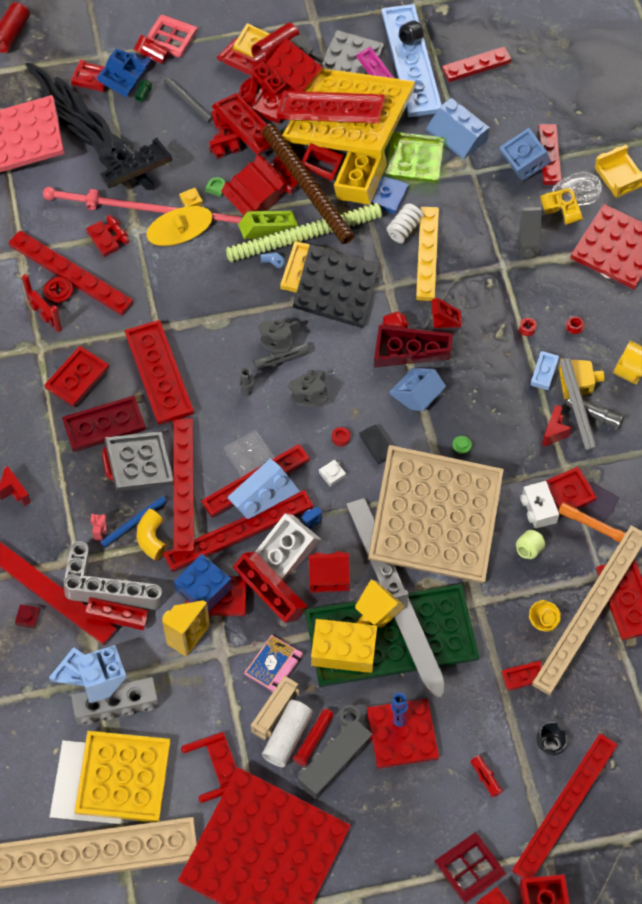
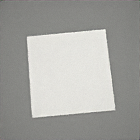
M62 741L50 817L121 824L122 819L76 815L74 813L86 743Z

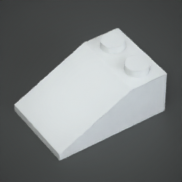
M285 513L255 552L284 580L311 554L321 539L294 515Z

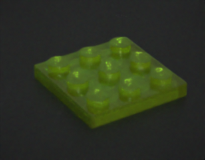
M393 132L386 177L438 184L444 137Z

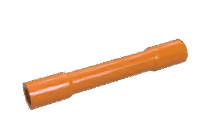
M564 502L558 510V513L595 529L619 543L626 534L580 512Z

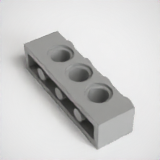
M153 677L123 683L110 697L93 703H89L86 692L71 695L75 719L78 725H90L93 721L97 720L109 721L115 716H131L134 712H149L159 707ZM135 695L141 697L138 701H131V698ZM114 700L121 701L117 706L110 705ZM94 704L100 705L97 710H91L90 708Z

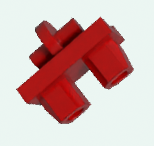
M222 128L217 129L218 134L213 135V140L209 141L208 149L210 153L213 152L217 159L225 156V148H230L233 154L240 152V137L236 133L230 134V131L223 132Z

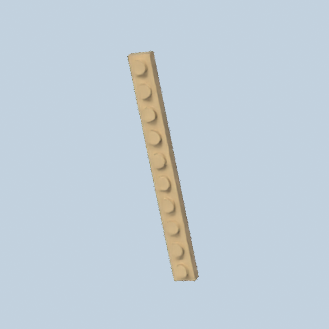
M630 526L533 681L532 686L549 696L551 695L642 548V531Z

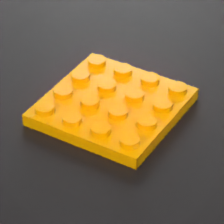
M87 731L74 813L76 815L159 822L171 740Z

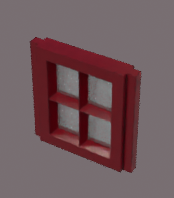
M476 832L434 861L437 868L464 904L506 875L502 866Z

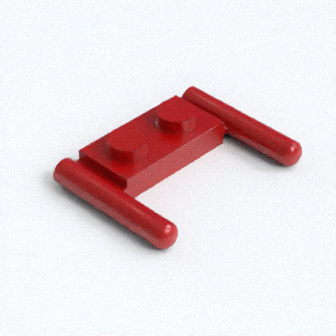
M236 37L217 56V60L220 62L224 61V64L250 75V70L260 63L233 49L238 39Z
M24 274L22 282L27 300L30 301V307L40 313V317L45 323L48 322L52 327H55L56 332H61L63 328L57 306L53 305L50 308L39 294L32 290L29 276Z
M224 732L181 747L182 753L185 754L206 746L221 788L199 795L198 800L200 803L221 797L237 769Z

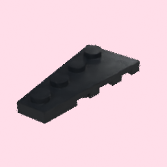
M155 138L152 140L153 143L151 145H144L137 154L127 156L125 162H118L101 173V179L110 189L173 161L171 154L160 140Z

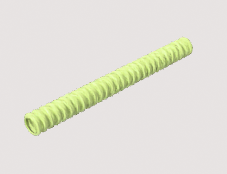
M374 203V205L370 204L369 207L364 206L363 209L361 207L358 210L353 209V212H343V215L340 214V216L350 227V225H359L361 222H369L371 219H379L382 216L379 204ZM324 219L322 221L317 220L316 223L314 221L311 224L306 223V226H296L295 229L290 228L289 231L286 229L285 232L280 231L279 234L277 232L274 235L269 234V237H259L258 240L253 239L252 242L249 240L248 243L243 242L242 245H232V248H226L228 260L232 263L234 260L239 261V258H249L250 255L255 256L256 253L259 255L260 252L265 253L266 250L269 252L271 249L276 250V247H286L287 244L292 245L295 241L302 242L303 239L306 241L308 238L313 239V236H323L324 233L329 234V232L333 233V231Z

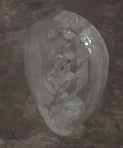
M579 172L560 180L552 188V192L565 188L571 189L576 196L577 203L585 205L593 203L599 198L602 184L596 175L589 172ZM571 194L563 196V201L569 202L572 199Z

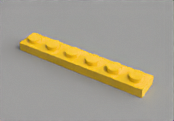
M421 207L423 216L420 218L416 300L431 301L435 298L438 207Z

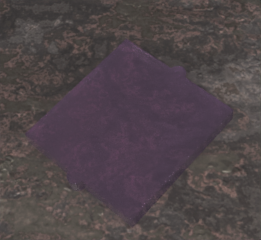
M590 481L589 485L595 493L597 500L579 508V510L604 523L608 515L613 513V508L620 497Z

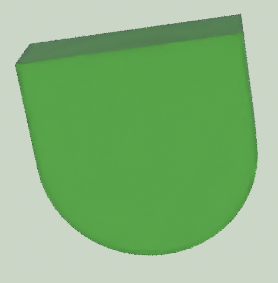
M220 177L210 179L205 187V192L222 197L223 193L221 190L225 180Z

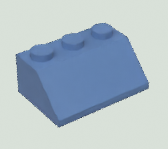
M452 98L439 107L426 128L429 133L462 159H466L488 140L489 127Z

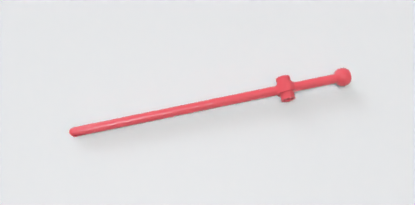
M46 187L43 191V197L48 201L58 198L86 202V208L89 210H96L99 204L159 213H168L178 209L175 207L103 198L99 196L100 192L95 189L89 190L87 195L55 191L53 187ZM212 213V220L239 224L243 218Z

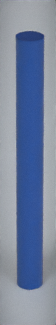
M163 496L100 541L101 545L104 548L137 525L148 509L156 511L167 502Z

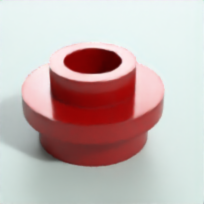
M571 317L566 322V330L571 334H580L584 330V322L579 317Z

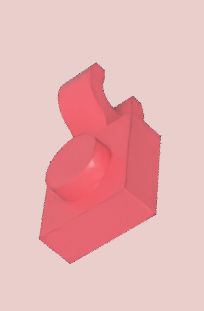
M91 514L90 523L93 525L92 533L94 540L102 541L103 534L107 533L106 515Z

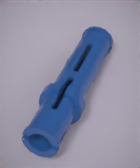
M398 692L393 696L391 709L393 711V723L398 727H402L406 723L408 703L406 696Z

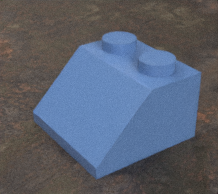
M412 368L389 393L410 410L424 411L429 407L434 398L441 394L446 385L435 369Z

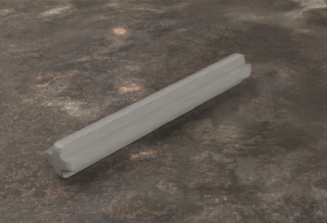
M570 358L560 361V365L585 449L590 450L595 448L596 444Z

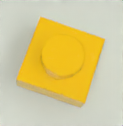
M196 188L179 194L184 207L203 205Z

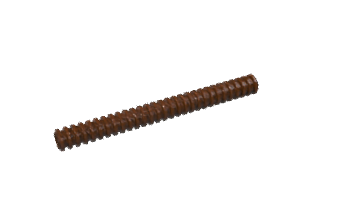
M266 125L262 129L261 134L289 170L298 185H300L301 189H303V192L334 232L335 236H337L338 240H340L341 244L350 243L355 234L340 216L339 212H337L336 208H334L333 204H331L319 185H317V182L314 181V178L303 163L300 162V159L275 125Z

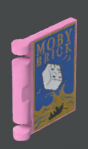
M271 635L244 674L274 692L276 689L273 686L274 682L278 685L284 676L288 677L297 665L298 660L293 655L295 654L298 658H302L303 653Z

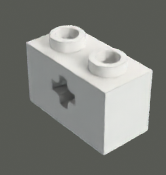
M544 481L525 486L520 498L522 505L527 507V517L529 522L533 523L534 528L537 529L557 523L559 513L547 482Z

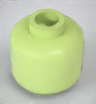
M527 530L516 541L517 552L523 558H536L545 548L543 536L534 530Z

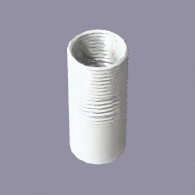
M289 701L262 753L264 759L279 767L286 766L303 730L313 714L308 706L299 701Z

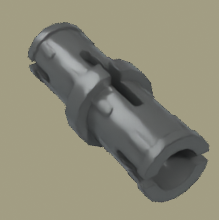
M243 367V370L242 368L240 369L239 385H241V393L244 396H250L249 391L250 394L253 393L252 386L254 384L252 370L249 367Z

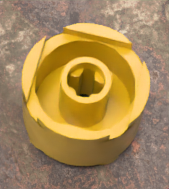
M630 340L613 374L636 385L642 376V346Z

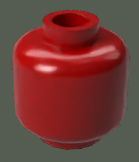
M399 311L385 315L383 323L380 324L401 328L409 327L405 314H401Z

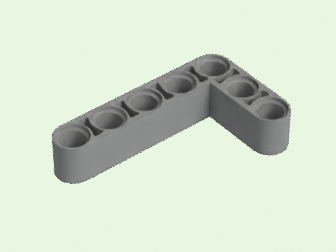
M82 541L72 544L64 578V595L67 599L88 602L89 597L149 610H155L161 606L162 589L156 584L86 576L89 561L88 545Z

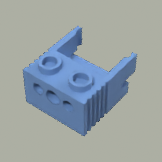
M527 128L499 147L502 156L521 181H524L551 162L547 151L530 128Z

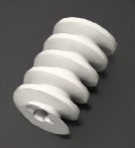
M412 204L404 205L403 209L400 210L399 214L388 225V235L395 242L404 243L405 239L412 233V229H415L416 224L420 223V218L423 214L419 208Z

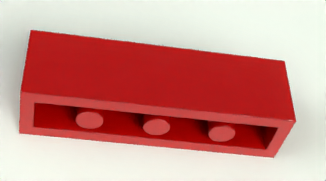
M256 552L243 553L232 567L284 623L296 621L308 607Z

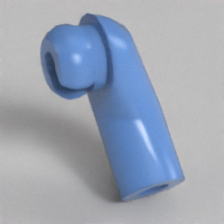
M278 253L260 254L261 263L270 262L277 268L285 266V259Z

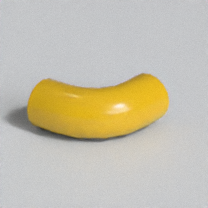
M148 509L137 525L136 539L144 553L153 560L158 561L167 549V545L156 537V531L164 520L157 512Z

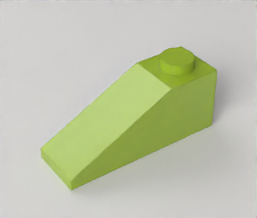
M251 211L244 215L238 226L244 239H258L259 237L269 236V234L273 235L276 232L279 233L286 229L295 228L298 224L292 211Z

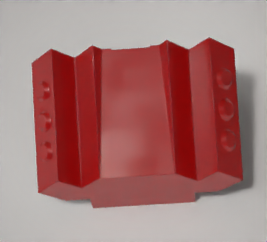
M257 155L254 162H249L241 172L233 176L230 182H225L221 192L244 216L247 212L267 211L279 201V196L284 192L288 183L262 155Z

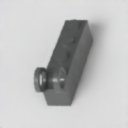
M346 705L340 710V733L336 737L332 736L326 743L327 747L322 752L318 751L312 758L313 762L308 767L304 766L297 774L299 776L297 778L298 785L315 800L328 789L372 741V733L360 724V711L354 705ZM346 715H353L356 719L349 722L344 717Z

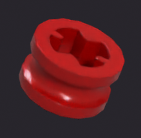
M532 318L522 319L519 326L520 333L524 336H532L536 331L535 320ZM525 325H529L531 329H526Z

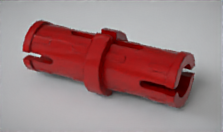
M481 755L473 758L470 764H472L477 772L480 783L485 785L492 798L500 795L503 789H501L496 781L493 770L488 768Z

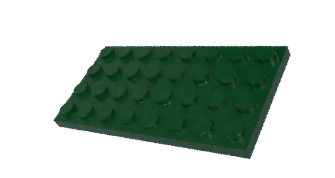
M462 584L408 593L409 601L438 667L479 660ZM358 601L305 610L311 648L313 646L316 619L356 623L362 616L355 608ZM395 618L391 619L382 628L377 627L372 673L315 666L319 688L417 671Z

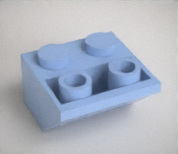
M115 645L76 657L78 670L89 703L110 697L127 678Z

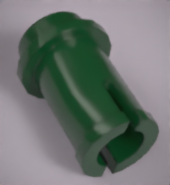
M144 79L139 83V89L134 96L136 101L142 103L145 101L148 91L152 89L150 81Z

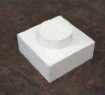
M335 460L319 469V474L330 487L346 477V473Z

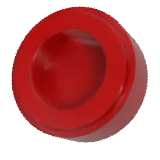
M345 427L335 428L332 432V442L339 447L349 444L351 439L350 431Z

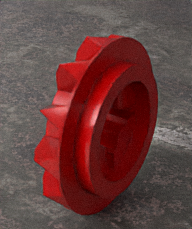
M55 277L46 282L43 291L46 299H49L51 303L57 302L59 304L61 301H67V298L72 297L73 287L68 279ZM58 286L61 289L59 295L56 293Z

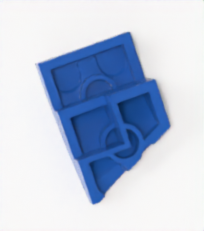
M115 49L96 80L127 97L148 67L151 58L146 57V59L136 57L135 53Z

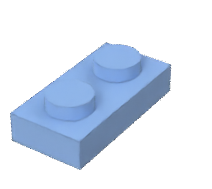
M541 351L531 380V386L549 390L559 356Z

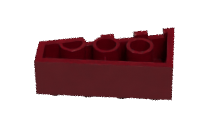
M379 325L374 355V368L450 360L453 334Z

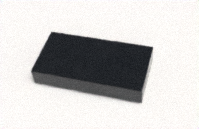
M375 424L359 432V436L378 465L385 462L389 443Z

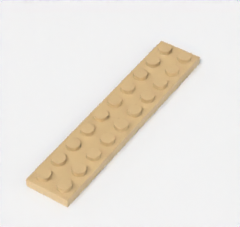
M190 817L1 843L0 889L187 863L196 846L194 818Z

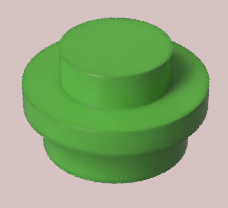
M466 436L456 437L452 444L454 451L461 455L468 453L472 446L470 439Z

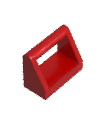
M310 142L302 163L308 171L332 181L343 156ZM311 156L334 166L332 173L307 163L308 157Z

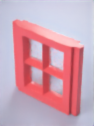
M161 15L147 35V38L168 50L170 55L180 58L194 38L198 27Z

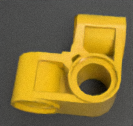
M565 188L540 196L545 214H551L562 209L566 225L583 220L576 196L571 189ZM565 194L572 195V199L569 202L563 201Z

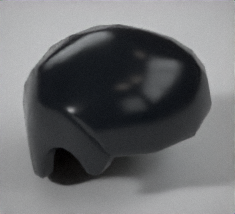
M557 722L544 723L541 725L536 736L538 747L547 755H560L565 751L568 744L566 731L561 730Z

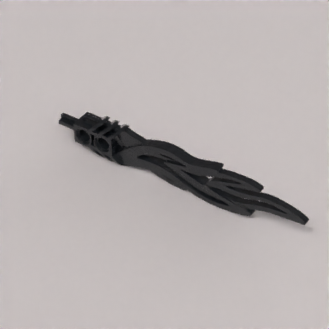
M25 63L28 71L42 87V90H39L40 98L50 96L41 78L42 76L50 84L54 95L59 100L54 99L58 121L68 126L69 131L77 138L93 146L99 156V161L107 169L118 162H125L126 157L130 154L135 155L138 153L137 150L134 152L132 145L129 147L127 140H123L111 133L105 119L86 106L80 93L75 94L67 83L59 77H55L56 83L64 94L63 96L46 72L31 63ZM66 90L71 95L77 112L72 110V104ZM95 129L100 133L104 142H102L99 136L94 132ZM146 173L128 180L132 186L139 183L145 190L149 191L154 186V183L147 177Z

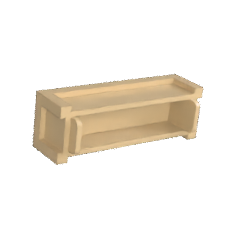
M286 676L282 678L251 724V732L263 740L271 737V731L284 713L289 701L295 695H300V691L297 689L298 683Z

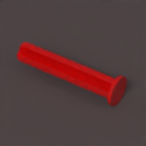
M326 708L322 710L297 755L292 757V760L303 767L308 765L307 760L334 716L331 710Z

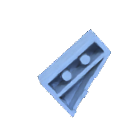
M270 458L227 498L243 516L249 519L300 491L283 469Z

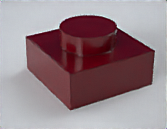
M20 604L15 620L16 626L35 629L40 608Z

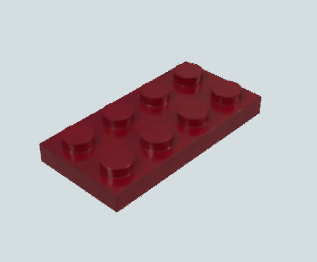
M135 395L62 417L73 452L105 443V437L131 435L146 430Z

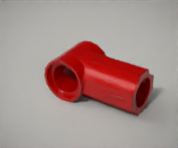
M142 34L133 48L138 53L146 57L148 56L161 64L167 60L169 54L168 50L155 44L153 40Z

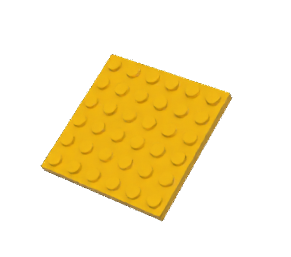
M324 69L308 88V92L385 94L386 101L380 122L354 123L290 120L282 136L286 142L310 145L311 142L324 148L382 156L416 87L415 81Z

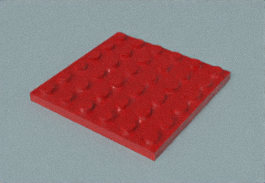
M237 767L177 882L218 904H312L351 825Z

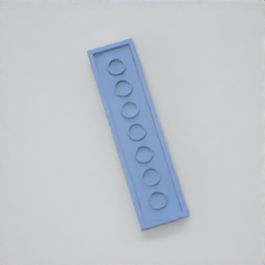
M415 5L382 8L381 13L398 79L415 81L416 85L406 105L408 117L435 114L442 105L424 38L413 45H406L399 39V28L401 25L411 20L419 22Z

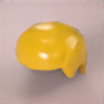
M540 600L530 608L529 619L536 629L549 632L556 629L560 624L561 613L554 603Z

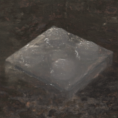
M256 430L223 447L224 453L241 477L260 467L270 458H275Z

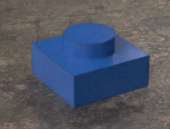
M318 506L313 510H307L302 516V523L309 529L322 521V511Z

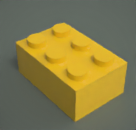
M348 151L334 184L337 199L370 205L387 166L385 153L383 152L382 156Z
M316 619L311 666L372 673L377 626Z

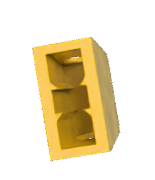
M571 360L581 396L591 394L594 391L595 382H604V371H593L592 362ZM559 365V374L562 385L564 399H569L570 396L567 389V385L564 379L561 365Z
M371 579L355 606L362 614L356 623L366 625L372 623L382 628L402 611L405 606L379 582Z

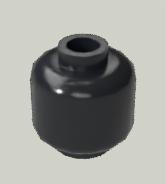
M411 20L399 28V39L406 45H413L423 38V27L415 20Z

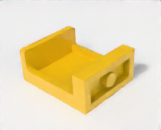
M627 145L616 147L610 152L600 154L595 162L594 168L615 198L642 187V171L640 172L627 154Z

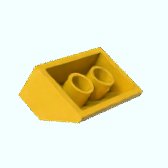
M204 600L174 605L171 611H166L162 618L167 645L185 657L188 656L210 627L207 602Z

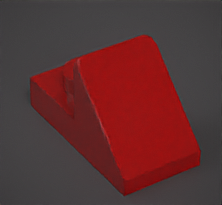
M438 297L431 300L434 328L462 327L461 310Z
M555 405L543 438V446L563 440L570 435L571 427L561 424L564 417L561 414V406Z
M7 466L4 468L0 482V500L12 494L17 502L21 501L25 507L31 503L29 495Z

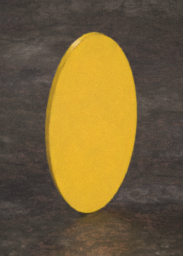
M187 206L172 210L157 218L149 226L147 239L150 243L157 246H173L190 241L202 234L210 226L212 213L207 208L200 206Z

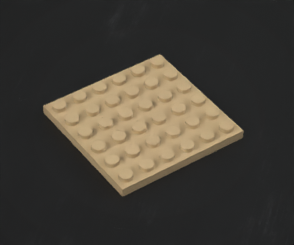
M389 445L368 560L484 584L504 469Z

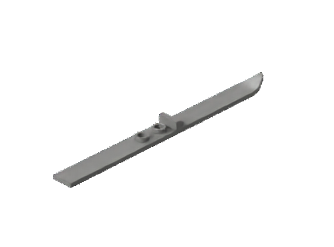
M365 498L347 503L346 506L368 555L374 519ZM370 560L379 583L405 606L394 618L423 685L436 697H443L444 680L395 566Z

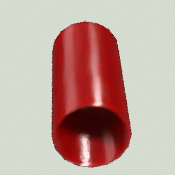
M11 3L0 21V53H7L30 16L28 8L21 3Z
M292 23L283 25L253 44L251 47L252 56L258 63L262 61L266 63L286 38L291 41L293 37L300 35L298 28Z

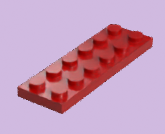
M284 91L276 116L277 119L379 123L386 97L385 94Z
M160 320L124 330L157 424L161 425L174 421V419L193 415V407Z

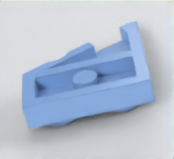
M73 647L50 675V681L84 686L76 662V657L83 656L84 654Z

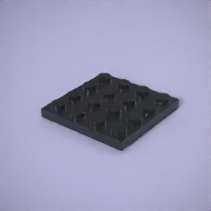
M310 244L292 308L363 329L379 265Z

